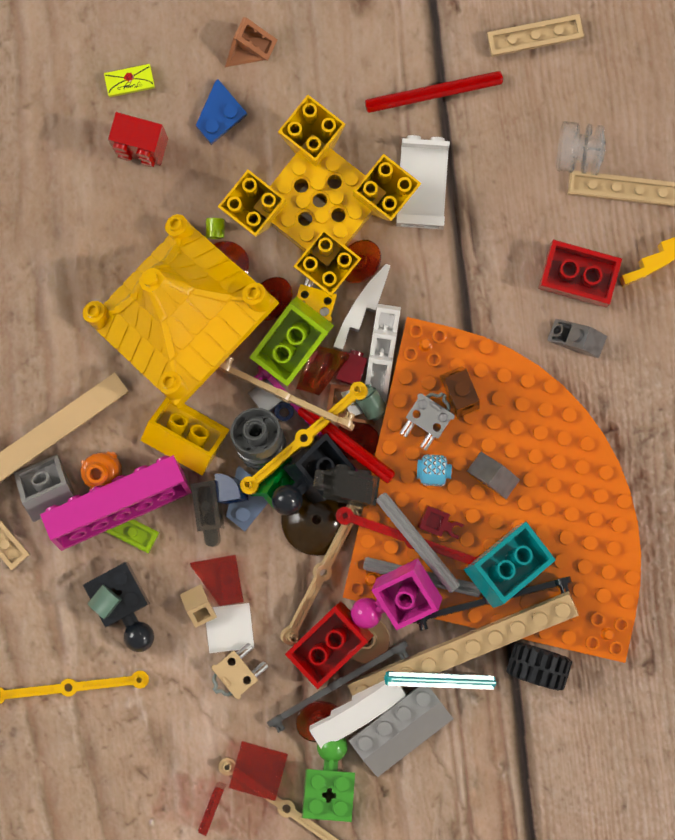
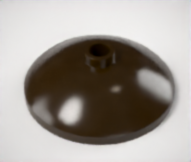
M337 490L325 501L314 504L303 494L302 506L298 512L289 516L281 515L283 533L295 549L308 555H326L341 526L336 520V512L348 504L345 497ZM319 515L321 522L314 524L312 522L313 516Z

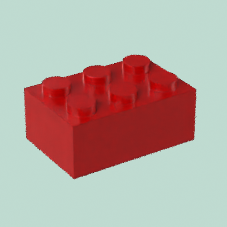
M116 112L108 141L114 152L118 154V158L126 161H131L133 158L141 160L140 163L142 165L154 167L155 164L159 166L162 164L168 137L163 124Z
M553 239L549 246L538 289L607 308L611 303L622 258Z
M340 601L285 655L318 690L374 635L368 629L358 627L351 618V611Z

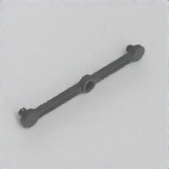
M403 641L344 677L341 676L329 683L327 687L267 722L268 726L275 727L279 733L285 729L282 720L390 656L399 654L401 660L409 656L406 652L407 642Z

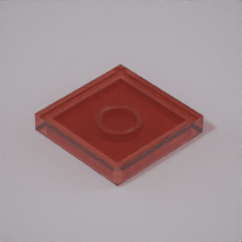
M242 741L229 789L275 801L288 754Z
M217 782L199 826L198 833L207 835L227 784Z

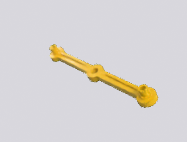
M363 382L353 383L350 387V392L328 412L338 416L356 400L365 399L368 395L367 386ZM320 417L307 430H299L295 435V440L252 477L248 476L242 479L240 483L241 490L248 495L256 493L259 484L301 447L307 448L311 446L314 436L331 421ZM307 435V441L302 442L301 436Z
M139 670L133 673L132 676L80 682L68 678L63 680L61 684L4 690V688L0 687V704L6 699L57 693L70 697L76 694L77 691L128 685L141 689L148 685L149 675L145 671ZM66 684L72 685L73 688L70 692L66 691Z

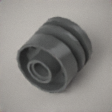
M251 408L243 411L235 418L231 426L230 436L240 459L253 469H262L287 446V441L278 419L269 410Z

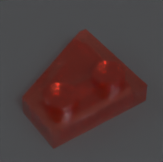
M319 346L304 365L296 389L319 396L349 359L350 354Z
M236 555L190 563L192 569L220 606L244 602Z

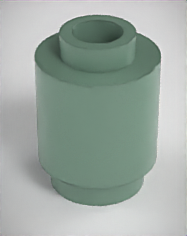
M366 384L368 395L363 400H356V403L368 420L373 419L376 421L384 416L387 405L376 388Z

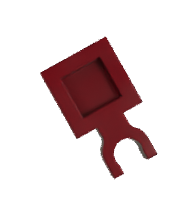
M426 505L417 527L440 537L443 531H446L448 535L458 539L459 536L453 534L452 528L456 525L463 528L464 524L457 521L449 522L450 514Z

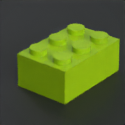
M296 296L249 358L288 387L334 325Z

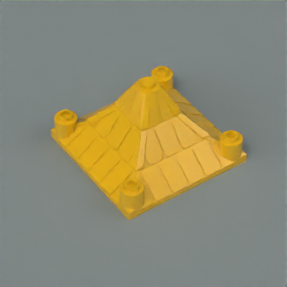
M176 214L166 221L165 230L169 235L165 241L145 259L104 304L99 301H91L86 304L83 309V318L173 404L180 408L271 313L279 302L262 284L253 280L195 229L183 215Z

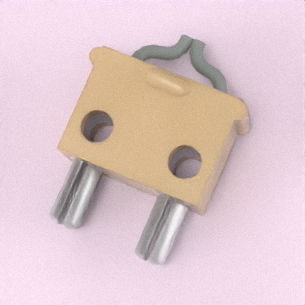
M247 643L237 652L232 651L217 665L211 666L215 673L212 681L214 683L213 690L216 694L222 693L224 696L233 695L236 699H240V695L258 681L257 677L268 668V665H266L254 675L266 662L263 661L251 671L242 661V658L253 650L252 646L238 656L251 645L250 643ZM229 658L235 659L233 666L228 665L227 661ZM217 676L230 691L229 693L222 689L217 690ZM245 676H248L251 680L247 685L243 683Z

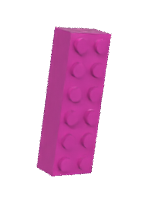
M174 455L170 457L163 456L157 459L155 464L148 467L146 465L140 466L134 470V473L128 476H118L112 480V483L105 486H95L90 489L89 493L83 496L75 495L69 498L65 504L50 506L40 516L50 540L63 551L129 520L189 495L192 491Z

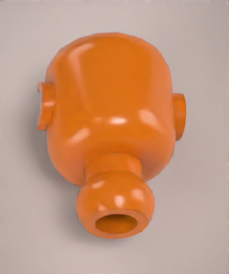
M109 451L98 452L81 461V476L90 489L98 485L105 486L110 484L114 478L122 475V465L116 453Z

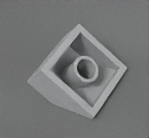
M58 454L14 473L22 504L33 522L42 519L40 514L46 512L45 510L48 507L65 504L69 498L75 496Z

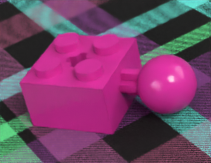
M417 558L376 578L371 591L377 600L375 601L372 598L357 600L352 606L351 618L358 627L369 629L379 623L382 613L385 612L395 629L399 630L438 611L442 596Z

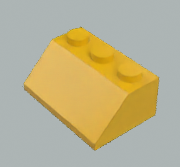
M166 397L148 421L140 441L169 457L174 455L179 463L203 476L230 429L186 404L178 408Z

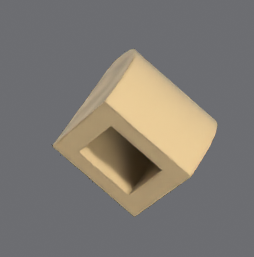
M202 584L180 594L185 610L195 628L217 618Z

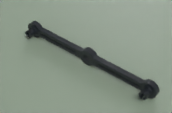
M563 577L523 588L512 598L554 587L560 588L561 594L569 591L568 585L572 583L571 577ZM483 597L472 602L440 609L413 623L419 624L420 631L428 629L427 620L490 604Z

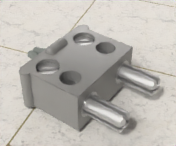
M442 392L440 394L429 393L427 396L419 393L417 401L406 416L408 420L400 431L402 435L409 423L412 422L403 437L408 436L415 424L428 432L420 445L421 448H423L432 435L423 450H427L434 438L438 439L449 421L455 418L454 414L450 412L451 406L446 400L447 395ZM430 397H442L443 402L447 405V409L431 400ZM414 410L420 411L421 415L419 418L413 417ZM435 423L441 425V429L439 431H435L433 429V425Z

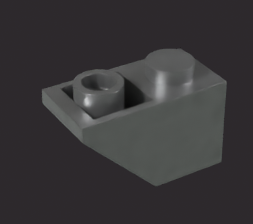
M555 319L547 341L583 355L599 358L607 336L590 326Z

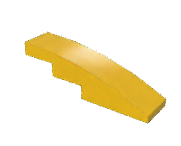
M675 237L660 242L657 245L659 253L642 258L638 262L641 269L622 275L619 278L622 287L646 278L675 260Z

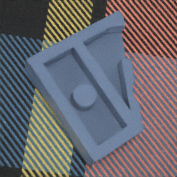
M238 466L235 474L236 479L242 481L243 478L251 476ZM248 495V501L229 504L226 517L243 531H246L268 502L263 496Z

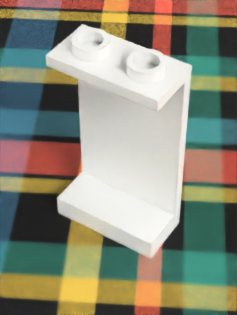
M408 135L407 138H402L400 167L417 179L421 185L397 214L396 227L443 230L448 150L450 141H445V138L431 137L430 140H421V136Z

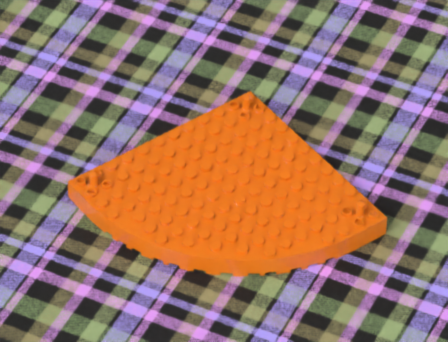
M407 317L375 453L377 459L395 472V477L390 483H385L371 472L361 517L399 530L376 502V499L381 494L387 493L424 539L474 557L483 554L515 526L527 522L556 561L524 588L570 576L572 583L568 585V589L579 615L522 639L625 663L635 622L641 585V546L638 520L631 492L620 463L604 433L583 405L559 381L539 365L513 349L484 336L454 327ZM464 367L468 371L479 398L480 409L457 418L440 375ZM442 392L447 395L446 400L451 406L450 412L454 414L455 418L449 421L438 439L435 437L429 448L423 450L432 435L423 448H421L420 445L428 432L415 424L408 436L403 437L412 422L409 423L402 435L400 431L407 422L406 416L417 401L419 393L427 396L429 393L440 394ZM430 397L431 400L447 409V405L443 402L442 397ZM414 410L413 417L419 418L421 415L420 411ZM435 423L433 425V429L435 431H439L441 429V425ZM480 452L505 466L520 479L507 499L467 472ZM425 454L443 455L447 459V464H452L451 479L446 478V483L443 486H426L421 483L420 479H417L418 460H422ZM426 505L450 514L449 522L457 521L464 524L463 528L457 525L452 528L453 534L459 536L458 539L451 537L446 531H443L440 537L417 527ZM359 526L342 598L355 601L361 598L377 600L371 590L376 578L384 574L364 570L363 565L367 557L402 566L418 558L425 571L431 573L433 571L416 550L408 548L404 541ZM436 553L456 579L473 582L463 570L469 564ZM554 587L511 598L505 604L493 608L491 605H484L433 619L477 629L561 594L560 588ZM437 588L442 596L439 610L484 597L482 593H480L479 597L458 592L450 593L446 589Z

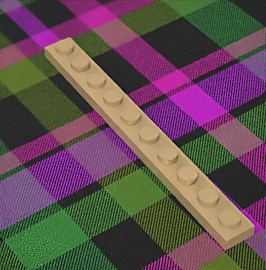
M569 591L351 680L347 683V686L353 696L384 681L387 671L439 673L574 618L579 613Z

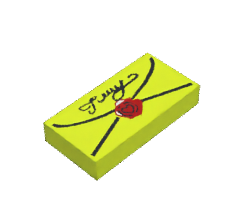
M150 64L104 73L109 98L155 88Z

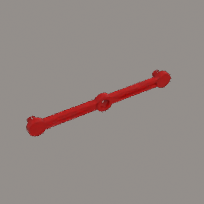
M341 507L336 512V520L342 525L353 523L404 541L408 548L414 549L403 534L395 528L355 515L348 507ZM424 539L435 553L466 564H471L479 557H474Z

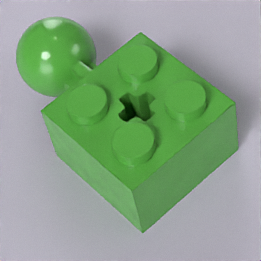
M345 737L338 741L325 743L322 749L317 743V751L320 757L324 759L323 770L305 769L302 818L352 822L355 773L338 771V761L345 756L348 748ZM327 788H330L331 793L335 794V797L330 799L329 803L326 802V798L322 797V793L327 792Z

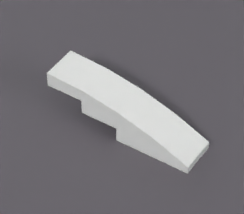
M385 264L368 282L355 300L341 326L333 349L343 352L349 330L359 332L366 310L376 312L390 265Z
M377 304L365 385L370 384L372 387H375L386 404L401 307Z
M384 680L353 695L352 701L331 710L330 716L310 725L309 731L322 749L325 743L344 738L386 712L405 698L406 693L401 686H387Z

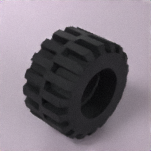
M520 642L514 643L506 672L520 680L559 691L565 688L572 661L561 654Z

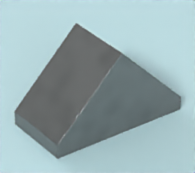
M483 452L479 453L467 470L468 473L505 499L508 498L520 481L505 466Z

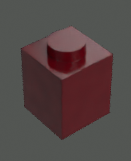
M350 349L349 353L344 351L336 381L348 385L361 382L367 358L363 357L364 353Z

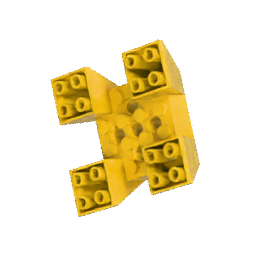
M307 95L278 131L295 153V156L270 186L247 169L218 205V208L255 237L271 227L275 228L304 251V254L293 267L332 297L361 260L347 245L371 215L392 221L421 183L385 154L380 157L367 175L360 172L333 150L346 124L311 96ZM332 179H337L341 182V186L337 189H332L328 183ZM298 183H305L308 189L300 193L295 190V186ZM314 197L324 198L327 202L326 205L316 207L313 204ZM335 212H342L345 215V219L341 222H336L332 219V215ZM301 214H309L312 217V222L307 226L301 225L298 222L300 217H302Z

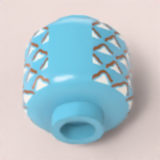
M425 454L422 460H418L417 479H420L423 485L443 486L446 483V478L451 479L452 464H447L445 456Z

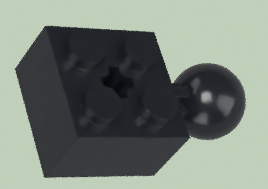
M327 433L316 436L311 446L302 448L283 467L295 483L278 487L272 495V505L279 514L289 516L295 514L301 508L303 494L313 504L325 501L356 468Z
M124 562L83 584L90 599L103 584L111 591L114 588L116 591L121 590L122 594L119 597L122 600L106 619L100 617L105 627H108L122 619L126 627L124 642L134 652H144L152 646L154 642L153 629L147 623L139 621L134 613L149 605L150 602L128 562Z

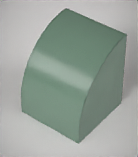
M103 584L87 604L100 617L106 619L122 599Z

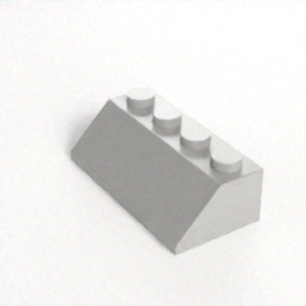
M415 687L406 694L405 698L348 738V741L372 772L379 777L452 721L453 717L430 687Z

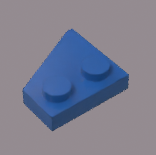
M219 79L215 81L196 123L198 130L211 145L247 116L246 111Z

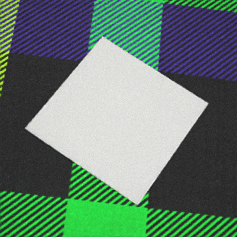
M249 603L213 607L217 618L206 622L209 653L240 650L247 643L251 645L246 649H249L251 646L254 648Z

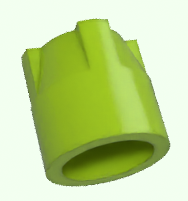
M206 218V238L216 240L224 238L225 219Z

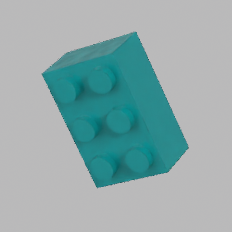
M524 522L515 526L463 570L489 604L496 608L510 600L556 559L529 524Z

